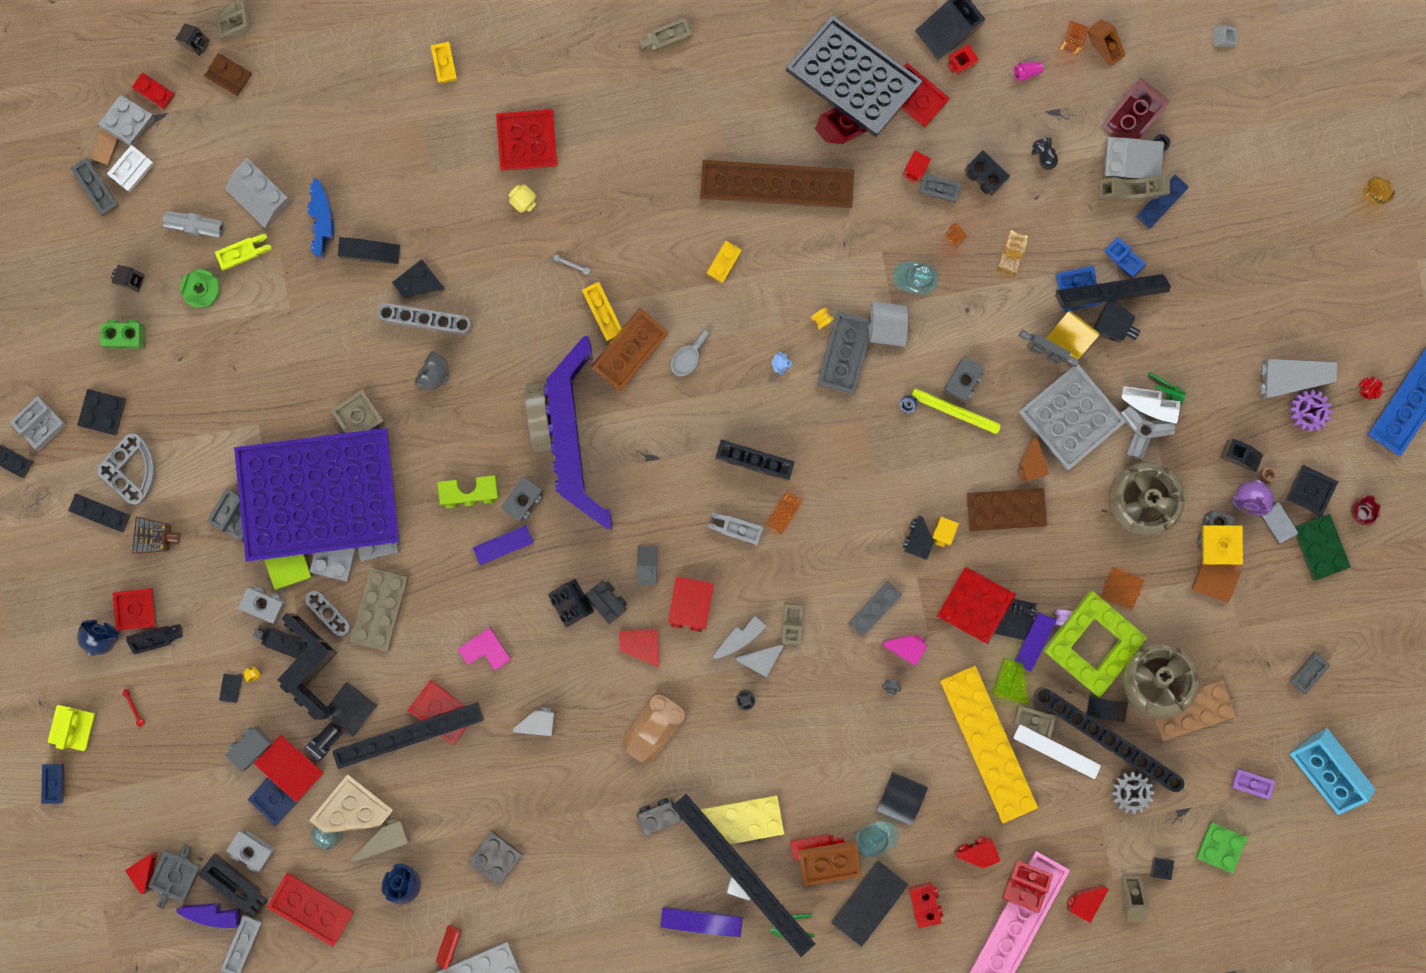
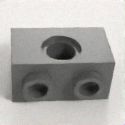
M964 356L943 392L962 403L966 399L970 400L975 392L972 389L975 383L979 384L984 376L982 373L984 367ZM961 376H967L969 378V385H963L961 383Z
M522 477L501 506V509L520 522L523 519L526 521L532 513L530 510L534 504L538 505L542 500L543 490L525 477ZM523 495H526L529 499L528 504L525 506L519 504V498Z

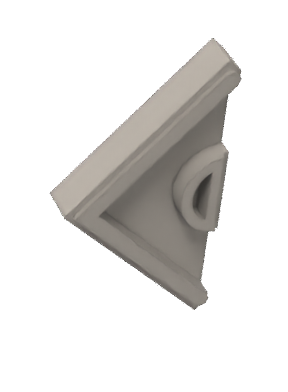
M783 645L739 656L735 660L767 677Z

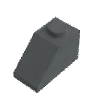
M638 546L637 585H657V546Z

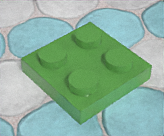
M1209 822L1195 857L1233 874L1247 837Z

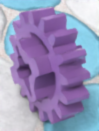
M1314 390L1309 391V393L1304 391L1301 392V395H1296L1297 401L1293 400L1290 402L1294 407L1288 410L1293 412L1290 419L1295 418L1296 420L1293 425L1300 424L1299 429L1304 430L1306 428L1307 432H1311L1313 429L1318 431L1320 427H1326L1327 425L1324 421H1330L1331 418L1328 417V414L1333 413V411L1328 410V407L1332 404L1325 402L1328 397L1321 398L1322 392L1315 394ZM1315 408H1316V410L1313 411L1312 413H1306V414H1305V412L1308 411L1309 409H1315Z

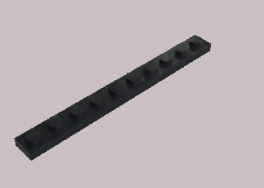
M686 793L671 807L795 952L802 957L816 943Z

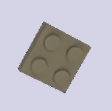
M363 389L330 410L345 433L373 430L385 422Z

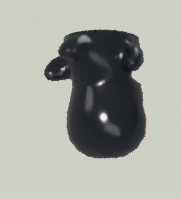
M1052 138L1039 139L1032 145L1034 148L1032 155L1039 154L1040 166L1046 170L1055 168L1059 162L1056 150L1052 148Z

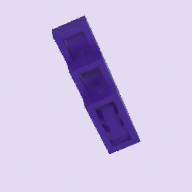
M662 908V928L741 937L743 917L710 911Z

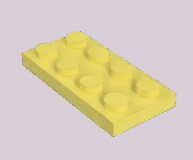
M777 795L701 809L730 844L784 834Z

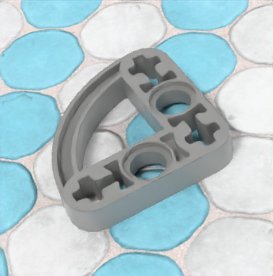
M131 433L125 436L99 464L97 472L128 503L139 505L148 497L153 487L156 466L153 453L146 441L140 435ZM131 438H132V439H136V438H137V440H136L137 445H136V446H133V445L130 446V445H131V441H130ZM139 450L145 463V477L141 488L121 471ZM119 451L125 453V459L121 462L116 460V454ZM104 467H111L109 471L116 476L112 477L110 474H104ZM120 478H124L126 481V486L122 489L117 487V481ZM130 489L134 493H139L137 495L139 499L132 500L133 495L130 492L126 491Z

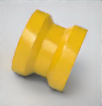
M827 307L811 316L812 321L817 323L819 330L835 320L833 316L829 315Z

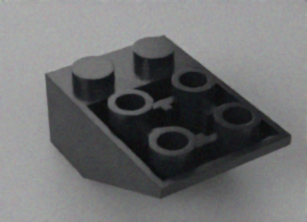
M948 0L921 24L915 32L937 60H939L981 28L986 19L971 0Z

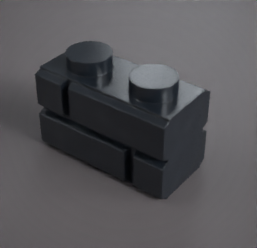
M602 580L588 591L585 596L610 625L628 610L625 607L627 602L621 595L617 597L613 593L615 588L609 581L605 583Z

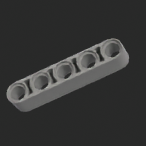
M382 304L378 308V316L384 322L458 335H468L473 329L472 322L462 315L394 304ZM391 309L392 315L384 318V311ZM406 312H410V319L407 321H403V314ZM424 315H429V322L422 324L421 318ZM443 318H448V325L441 327L440 321ZM462 321L468 323L467 328L464 330L458 328L459 323Z

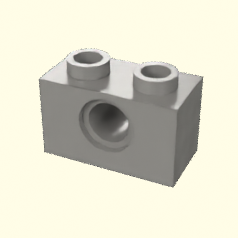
M256 585L253 588L247 587L238 609L272 624H278L287 603L282 600L283 597L275 593L271 595L264 593L265 589ZM263 598L267 601L265 609H262L259 605L260 600Z
M242 829L238 831L226 851L230 853L232 859L236 861L241 860L247 864L246 867L248 869L259 872L265 868L276 849L247 830ZM247 847H251L254 850L253 856L247 854Z

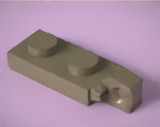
M682 18L651 30L646 35V39L639 41V45L642 51L651 48L653 51L660 50L692 37V32L686 18Z

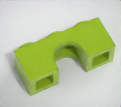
M495 475L476 477V488L470 494H464L461 491L458 480L438 482L440 505L445 506V509L457 508V504L463 503L465 507L475 506L476 502L483 501L484 504H493L495 500L500 499L498 480Z

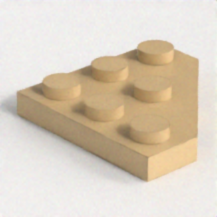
M347 774L311 817L309 822L323 833L380 827L393 810Z

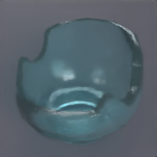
M314 826L311 835L317 847L330 849L342 840L344 831L323 833Z

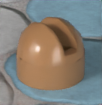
M1266 467L1259 472V478L1263 483L1273 482L1276 479V472L1273 468Z

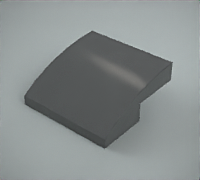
M226 488L207 522L243 542L239 495Z

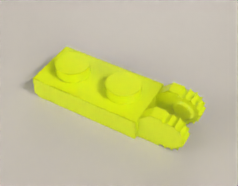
M266 234L253 238L249 237L216 251L215 254L223 271L270 251L272 249L271 245H264L257 249L254 244L265 241L267 239Z

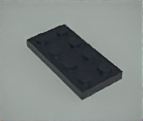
M877 860L831 920V923L862 947L909 884Z

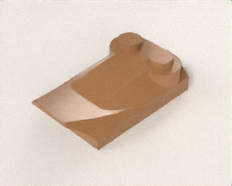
M657 690L625 735L624 751L642 764L656 760L688 714V711Z

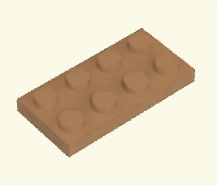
M1218 680L1199 687L1196 699L1183 713L1167 719L1153 718L1161 741H1165L1236 716L1224 681ZM1182 693L1174 695L1175 699H1178Z

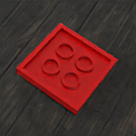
M553 109L496 113L501 171L558 167Z
M965 566L937 617L988 645L1016 594Z

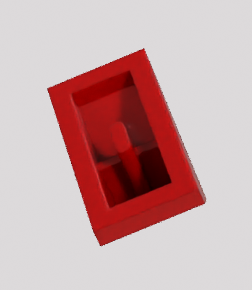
M153 852L125 870L140 894L150 891L148 885L154 873L158 853Z

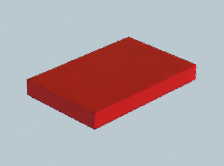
M906 62L903 67L923 82L901 109L926 128L950 98Z
M430 680L407 711L419 721L465 705L434 681ZM467 727L440 736L454 746Z
M282 735L253 763L296 803L324 774Z

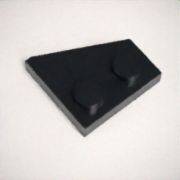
M422 259L392 282L404 298L445 290Z

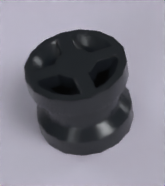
M748 690L739 692L736 697L738 707L742 710L752 709L755 705L754 694Z

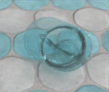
M908 261L900 263L894 269L893 281L901 290L927 294L936 288L938 275L936 270L930 265Z
M887 821L875 822L859 830L856 835V843L859 847L858 852L868 857H875L891 849L899 840L897 828Z

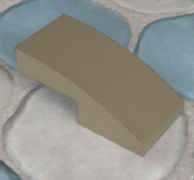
M784 603L782 644L801 645L803 604Z

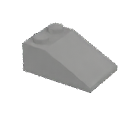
M1108 137L1105 143L1103 178L1144 179L1161 175L1164 142Z

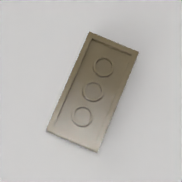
M370 568L350 642L386 652L389 651L409 577Z

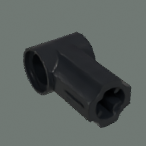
M330 722L304 749L319 762L330 751L329 748L340 738L343 732L337 725Z

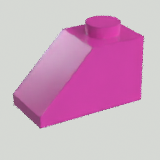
M918 635L883 641L881 644L914 666H916L928 647L924 644L926 640Z

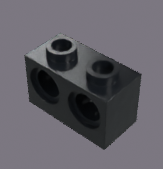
M984 150L965 169L967 172L966 176L971 181H976L980 185V189L985 194H990L991 196L1010 177ZM975 165H982L984 171L978 172L975 169ZM994 177L997 180V184H990L988 178Z

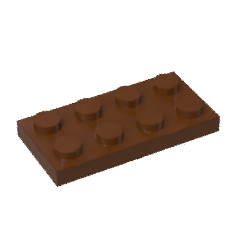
M1044 488L967 493L969 531L1047 526Z

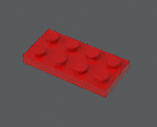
M286 873L266 907L332 947L335 946L354 914L353 910L290 873Z

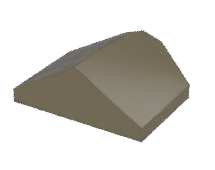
M241 0L230 2L215 14L220 39L243 36L250 27L246 2Z

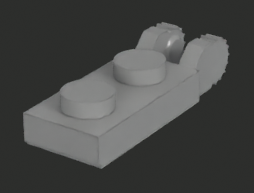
M712 512L711 517L724 520L725 524L721 528L715 524L708 523L707 528L758 546L764 527L728 515L726 517Z

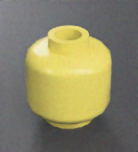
M517 184L508 195L510 197L509 203L520 213L526 210L530 212L537 204L534 202L536 194L525 184L521 186Z

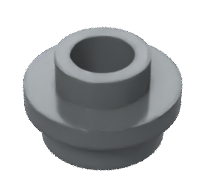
M885 680V684H882L885 693L896 695L897 692H901L900 682Z

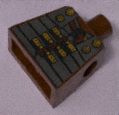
M136 517L132 553L169 551L170 544L180 543L181 535L180 533L171 532V524L144 517Z

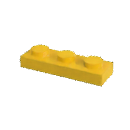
M597 282L582 289V292L608 342L622 328L600 283Z

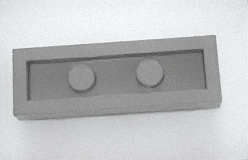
M246 914L243 915L221 971L225 973H242L263 921Z

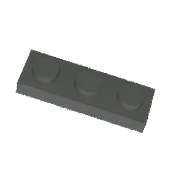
M85 158L70 168L102 216L119 207V204L89 159Z
M887 581L849 624L859 634L864 636L897 601L902 593Z

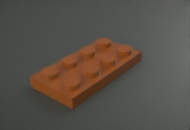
M638 308L591 367L617 390L621 391L669 332L642 308Z

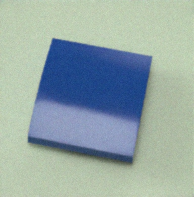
M1093 265L1055 273L1058 290L1097 284ZM1102 303L1063 308L1064 312H1068L1069 310L1073 311L1077 309L1100 305Z

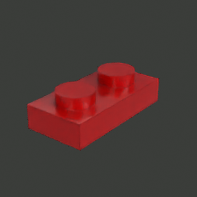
M143 72L131 87L164 110L175 96L173 92Z

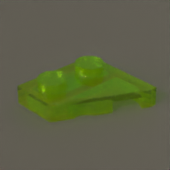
M1003 658L992 695L1025 705L1029 704L1022 662Z

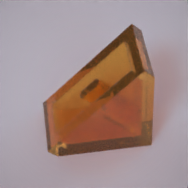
M1070 21L1060 48L1078 55L1084 46L1088 27Z

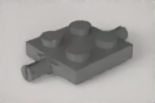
M1022 329L1018 335L1028 341L1027 346L1030 347L1031 352L1037 355H1045L1047 360L1053 364L1067 362L1076 367L1080 361L1070 356L1071 352L1038 334H1030Z
M184 844L180 854H174L167 850L163 852L148 885L149 888L161 895L156 905L157 907L164 909L168 899H176L182 903L186 901L201 868V865L187 858L192 849L191 846Z

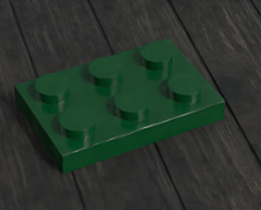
M1326 514L1295 526L1299 532L1296 535V539L1313 581L1351 568L1331 514Z

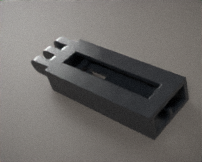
M217 854L212 855L197 874L241 910H247L255 917L259 913L253 907H256L258 910L263 908V905L258 901H261L263 904L268 902V899L259 893L261 889ZM238 887L243 889L240 894L246 896L245 900L235 893Z

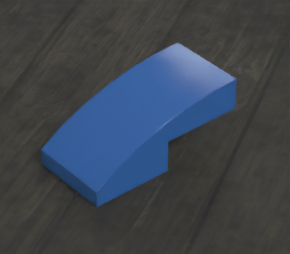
M1118 237L1104 250L1107 256L1132 279L1146 266V263L1135 255L1132 249Z

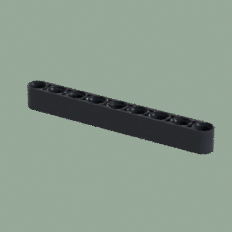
M1038 688L1034 692L1033 698L1037 704L1172 792H1180L1184 788L1185 784L1181 776L1051 690ZM1045 691L1048 694V699L1045 702H1041L1039 696ZM1062 702L1064 710L1058 713L1056 705ZM1075 713L1080 715L1078 723H1073L1072 716ZM1091 724L1096 725V732L1090 734L1088 731V727ZM1107 735H1111L1113 739L1109 745H1106L1104 741ZM1127 745L1129 751L1126 755H1122L1121 748ZM1143 756L1145 762L1142 766H1138L1137 760ZM1156 767H1160L1161 774L1155 777L1153 771ZM1176 778L1177 785L1171 788L1170 780Z

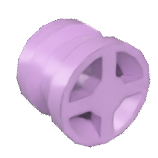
M1055 609V614L1057 615L1055 625L1062 626L1073 611Z

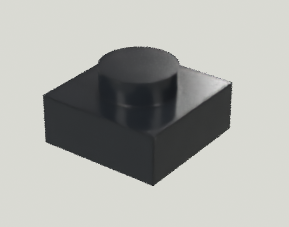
M1153 857L1150 876L1172 880L1174 861Z

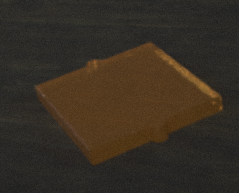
M1112 567L1108 579L1105 580L1106 584L1101 597L1133 609L1137 597L1140 596L1139 592L1144 580Z

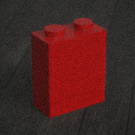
M676 577L668 622L672 623L671 627L683 629V625L691 626L690 630L702 632V629H706L714 583Z

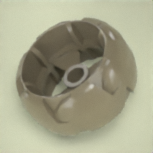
M1143 462L1129 466L1114 479L1109 491L1111 513L1116 522L1130 533L1140 536L1163 533L1175 525L1182 515L1185 505L1183 486L1170 469L1158 463ZM1151 478L1159 479L1166 486L1169 492L1166 494L1167 497H1162V494L1157 489L1149 490ZM1135 480L1142 492L1138 496V502L1127 504L1124 501V494L1128 485ZM1148 496L1152 497V501H1148ZM1155 507L1160 513L1164 514L1153 522L1137 520L1143 508Z
M1158 643L1141 648L1128 661L1123 673V688L1129 702L1142 714L1157 719L1172 718L1183 713L1196 699L1200 687L1198 669L1194 661L1183 650L1169 644ZM1155 658H1164V661L1170 660L1167 667L1160 668L1155 675L1143 666L1147 661ZM1183 674L1182 679L1185 681L1184 690L1181 696L1175 699L1167 687L1173 682L1175 677ZM1161 676H1164L1166 678L1165 682L1162 681V678H1160ZM1139 682H1152L1153 686L1159 689L1157 701L1152 702L1142 694Z

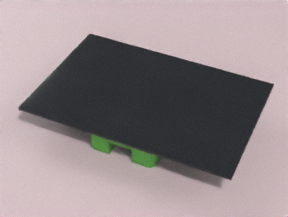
M223 674L219 701L238 702L241 676Z

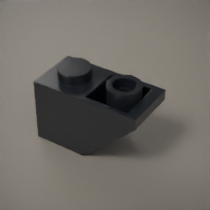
M186 23L175 38L181 46L198 56L206 51L209 39L199 28Z
M1233 438L1226 441L1220 458L1250 471L1257 472L1263 454L1251 445Z
M917 516L916 519L913 518L909 527L912 530L910 537L906 536L902 547L905 548V553L928 560L934 540L924 518Z

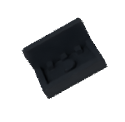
M576 579L563 584L548 594L551 604L556 608L559 618L565 627H569L594 613Z

